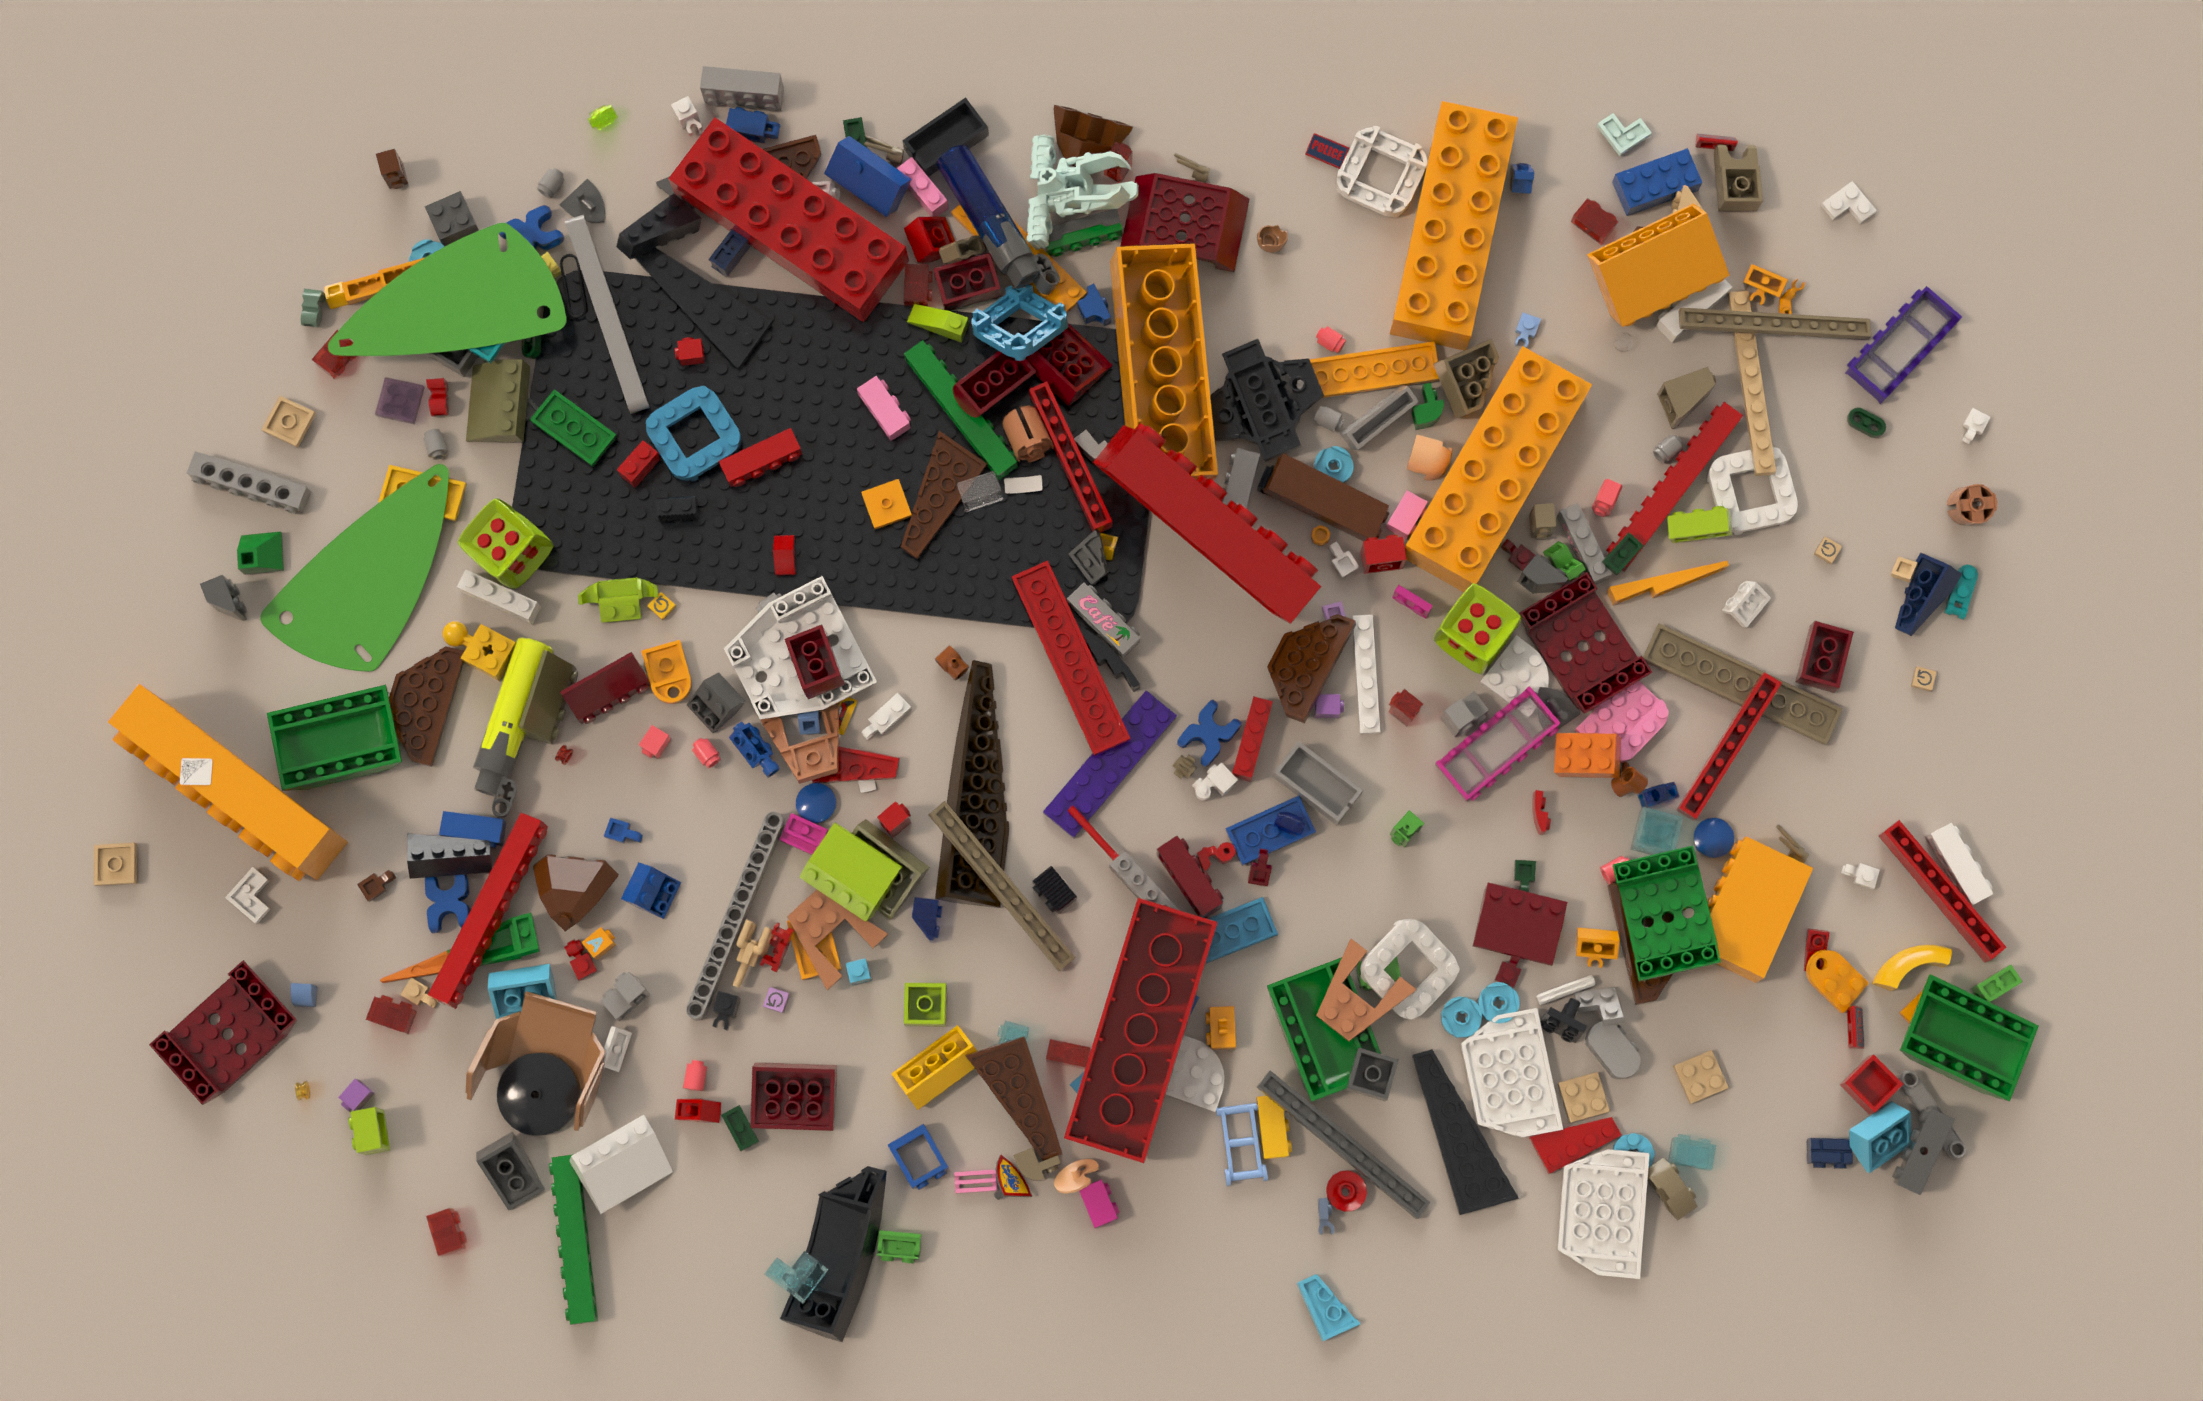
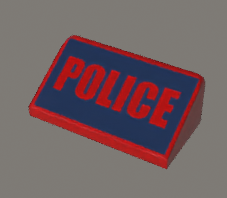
M1314 133L1305 155L1340 169L1349 151V147Z
M1697 134L1695 147L1715 149L1717 145H1726L1728 151H1734L1738 140L1735 137Z
M1851 1006L1847 1009L1849 1049H1863V1010L1861 1007Z

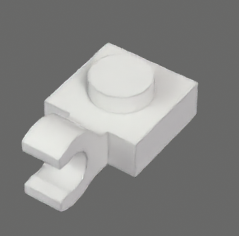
M1972 408L1962 426L1967 429L1962 441L1969 444L1975 434L1981 435L1990 416Z
M1337 541L1330 545L1329 550L1335 557L1331 562L1341 578L1359 568L1349 550L1343 553Z
M1862 863L1858 864L1857 868L1846 864V866L1843 865L1841 874L1854 877L1853 884L1873 890L1875 889L1880 869Z

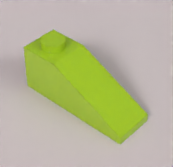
M914 304L907 323L961 343L969 327V320L965 316Z

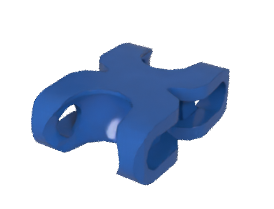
M546 205L529 211L526 214V222L516 218L506 222L528 240L536 251L537 247L548 251L563 243L565 239L563 233L559 230L541 231L542 224L552 216L550 207ZM500 232L499 235L503 239H506V234L504 232Z
M1210 700L1200 711L1198 717L1200 725H1189L1177 741V745L1181 748H1185L1192 741L1202 742L1206 747V751L1201 758V764L1204 767H1208L1219 755L1221 748L1219 742H1229L1242 724L1240 720L1233 719L1226 726L1217 725L1213 721V715L1218 707V703L1215 700Z
M467 874L455 875L454 885L446 891L440 890L436 877H426L425 894L429 900L435 902L427 909L430 932L432 934L440 932L442 929V919L448 914H456L459 926L462 928L471 911L467 904L461 902L469 895Z

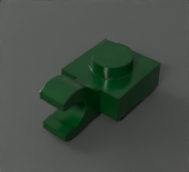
M1515 860L1514 881L1520 882L1519 890L1529 892V882H1535L1536 861Z

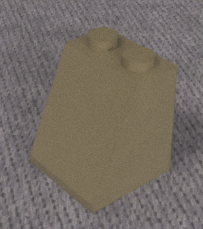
M1708 367L1666 381L1658 391L1657 395L1671 429H1675L1695 410L1714 388L1716 378Z

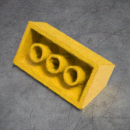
M957 1025L891 1074L916 1109L919 1110L975 1069L965 1055L977 1050Z

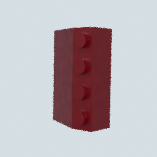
M1069 323L1068 328L1033 354L1026 356L1027 361L1037 371L1035 375L1041 381H1047L1050 389L1068 406L1079 399L1113 366Z
M630 652L560 691L578 721L581 724H588L596 719L595 716L612 711L614 709L613 706L631 700V696L636 693L642 694L646 692L651 685L634 654Z
M1488 882L1484 889L1472 946L1552 966L1568 902Z
M754 1063L752 1066L751 1128L833 1131L837 1065Z

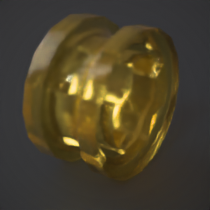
M303 1081L302 1084L300 1082L295 1083V1093L298 1100H302L304 1097L305 1099L310 1098L308 1081Z

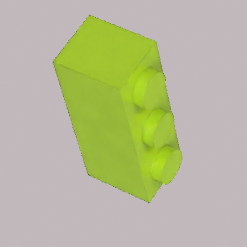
M1715 506L1712 510L1706 511L1704 509H1694L1692 513L1679 511L1674 512L1671 516H1667L1669 539L1672 543L1732 535L1731 514L1724 506Z

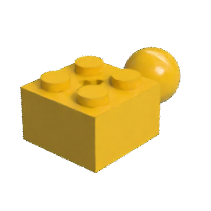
M458 621L447 623L442 631L443 640L448 645L453 647L464 645L467 647L461 656L465 664L500 682L507 670L516 642L480 624L474 636L469 635L466 626ZM493 650V654L487 655V652Z

